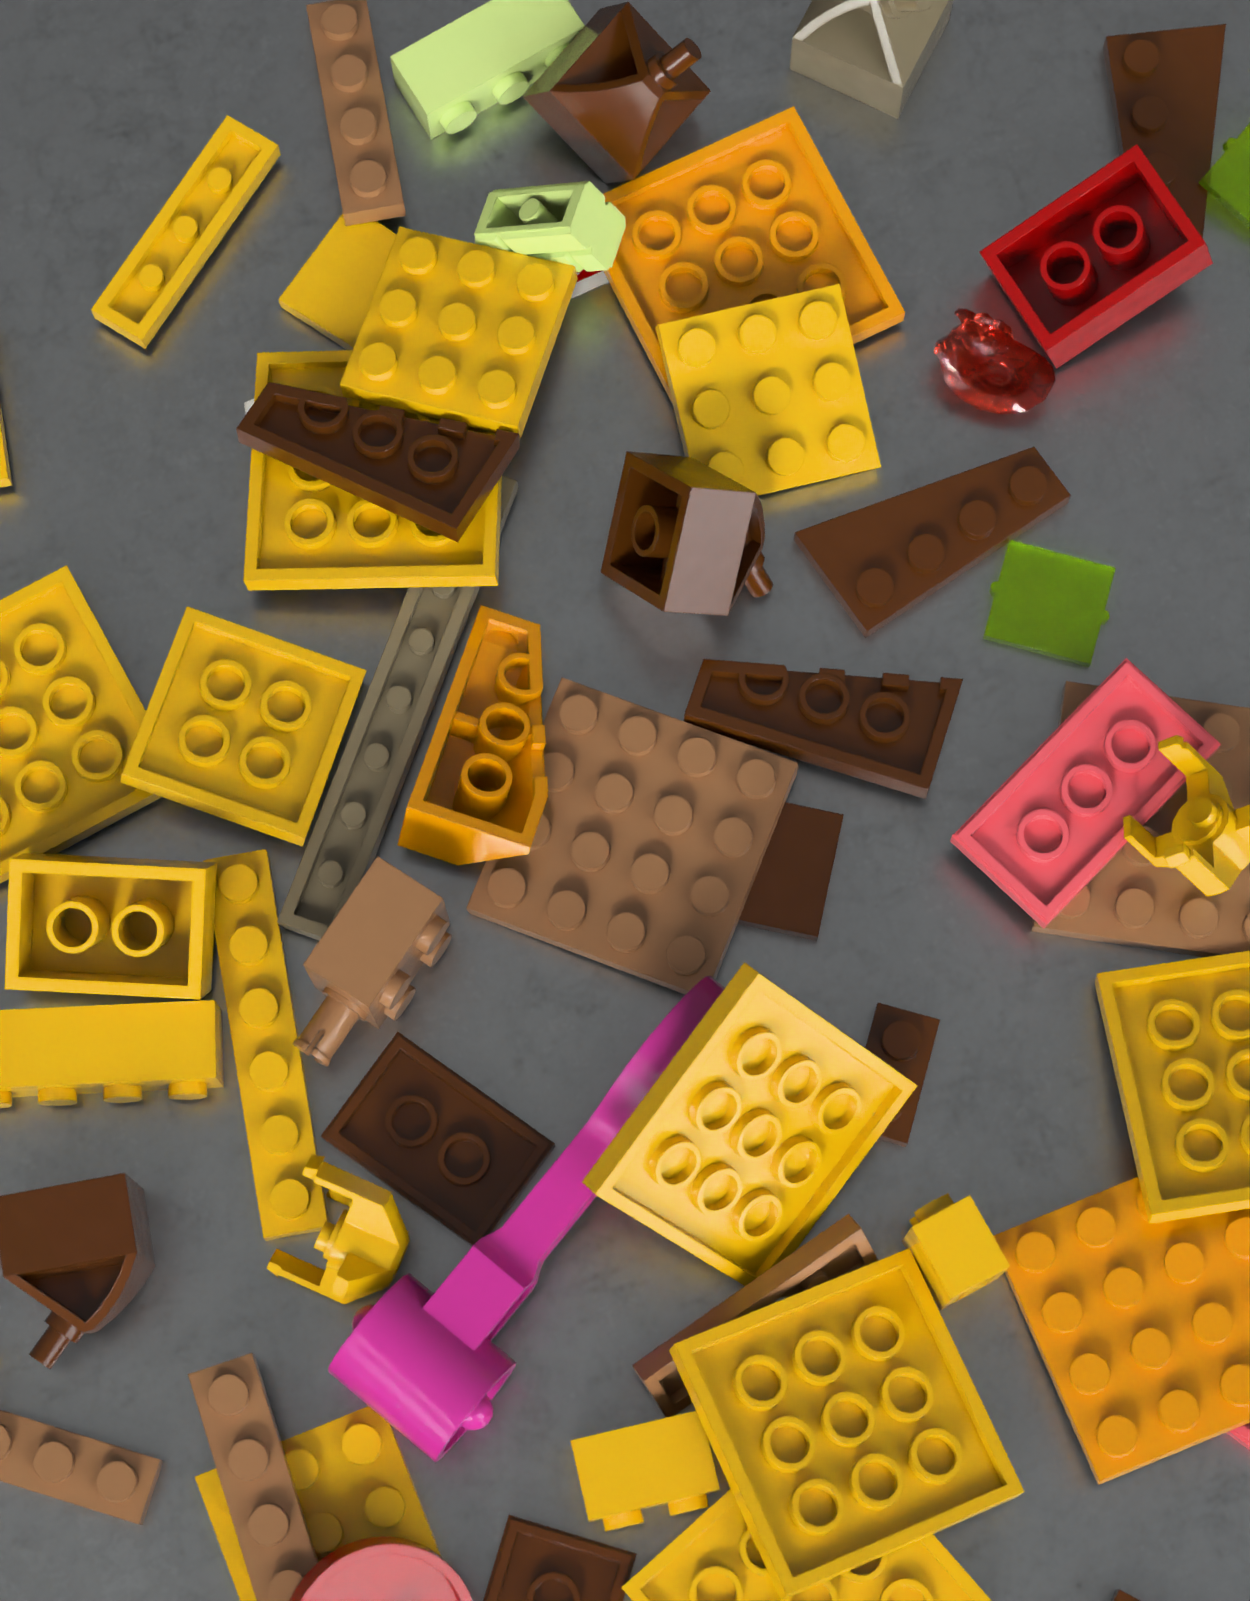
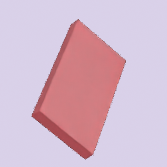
M1126 658L952 835L950 842L1045 929L1128 843L1124 838L1123 817L1131 815L1144 826L1186 783V776L1158 750V742L1179 735L1183 737L1184 742L1187 741L1206 761L1218 750L1221 743Z

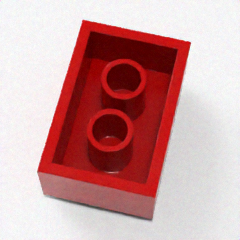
M1138 144L979 251L989 270L1056 369L1213 264L1206 242Z

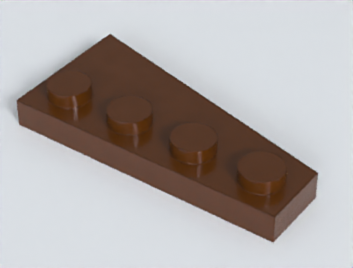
M1226 24L1106 36L1103 51L1119 156L1138 144L1203 238Z
M268 382L236 428L239 443L456 542L460 540L520 448L519 433L497 429L495 435L467 430L466 422L441 418L439 424L405 417V410L383 405H380L379 410L359 408L348 405L347 398L272 382Z
M1031 447L799 530L794 533V541L863 636L867 638L1068 504L1071 495L1037 449Z
M703 659L683 721L749 745L926 799L963 679L941 677L939 682L909 680V675L883 673L882 678L845 675V670L820 668L819 673L787 671L785 665Z

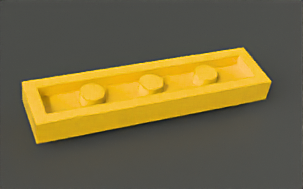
M227 115L91 308L94 318L146 349L280 157L278 144Z

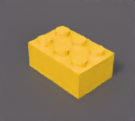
M23 853L10 858L5 989L202 999L212 991L217 863Z

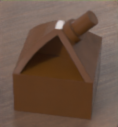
M629 2L600 8L524 94L523 98L607 184L634 180L711 90L690 69L702 57L701 51L695 42L685 38L674 48H671Z
M627 451L600 573L663 612L728 616L744 584L752 597L764 596L773 587V582L763 567L765 557L761 550L765 540V523L760 499L756 492L692 457Z
M126 1173L0 1196V1259L3 1277L51 1310L44 1321L49 1327L29 1353L31 1357L50 1370L71 1341L77 1344L84 1333L98 1332L112 1321L132 1301L155 1268L144 1189Z

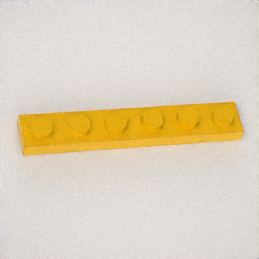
M267 849L206 859L203 862L217 863L214 932L263 1238L268 1241L321 1231L325 1221L329 1222L324 1187L314 1183L313 1179L302 1175L311 1155L318 1156L302 1053L301 1050L293 1045V1042L296 1038H299L282 931L277 922L279 913L269 853Z

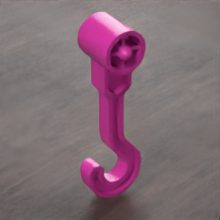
M705 976L673 1007L626 1065L584 1127L501 1228L477 1241L435 1293L408 1273L399 1279L375 1305L363 1306L355 1313L352 1319L353 1331L334 1356L328 1367V1372L434 1462L440 1460L467 1430L476 1431L482 1429L492 1419L494 1409L492 1399L507 1381L517 1363L496 1346L492 1340L536 1286L544 1260L597 1197L582 1183L583 1179L725 989L713 977Z

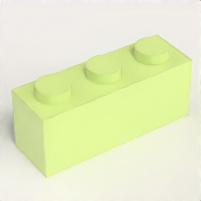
M490 0L390 56L394 83L431 140L444 132L454 134L468 127L476 119L478 113L494 104L505 105L520 98L528 90L529 85L539 79L585 25L568 0Z

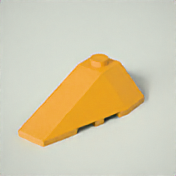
M480 605L410 796L398 846L455 865L529 854L548 798V777L545 776L544 763L546 735L545 725H543L541 700L543 672L540 624Z

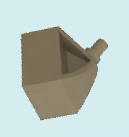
M812 0L792 37L790 70L898 119L950 20L953 0Z

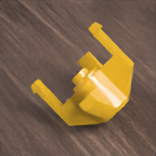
M1175 735L1159 741L1158 750L1186 776L1187 802L1178 810L1174 817L1171 832L1154 837L1131 815L1123 817L1124 838L1155 867L1177 868L1207 897L1225 892L1231 888L1240 872L1250 863V804L1234 810L1222 775L1187 741L1184 742L1183 737Z
M311 1155L302 1175L313 1179L314 1183L327 1188L326 1197L350 1208L349 1210H343L336 1225L325 1221L315 1242L314 1248L324 1252L323 1258L327 1259L326 1270L277 1248L268 1263L267 1269L277 1277L280 1275L342 1304H347L377 1291L384 1290L391 1285L410 1243L409 1231L404 1225L391 1191L324 1162L325 1156Z

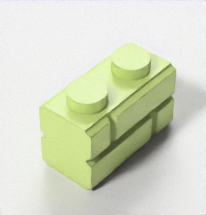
M590 181L496 189L489 192L474 233L475 243L575 266L576 272H581L583 269L587 272L608 270L613 265L626 228V217L611 202H605V196Z

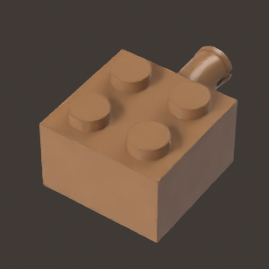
M377 856L303 964L314 987L321 991L326 998L299 1038L295 1039L293 1045L306 1055L314 1056V1060L328 1067L331 1062L330 1059L358 1019L370 1023L377 1029L381 1027L387 1017L396 1021L405 1011L416 992V988L410 985L417 972L424 963L429 967H433L451 941L452 935L446 931L450 921L444 899Z

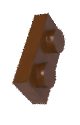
M877 1003L865 1048L918 1086L878 1140L906 1147L940 1019L882 1003Z

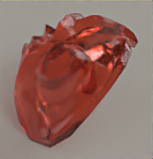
M958 308L954 314L959 317L961 324L952 328L947 336L938 339L933 353L940 361L945 382L953 393L977 409L999 415L1025 413L1046 400L1056 378L1053 366L1045 357L1013 338L1012 328L1004 321L993 319L988 313L981 312L976 314L968 309Z

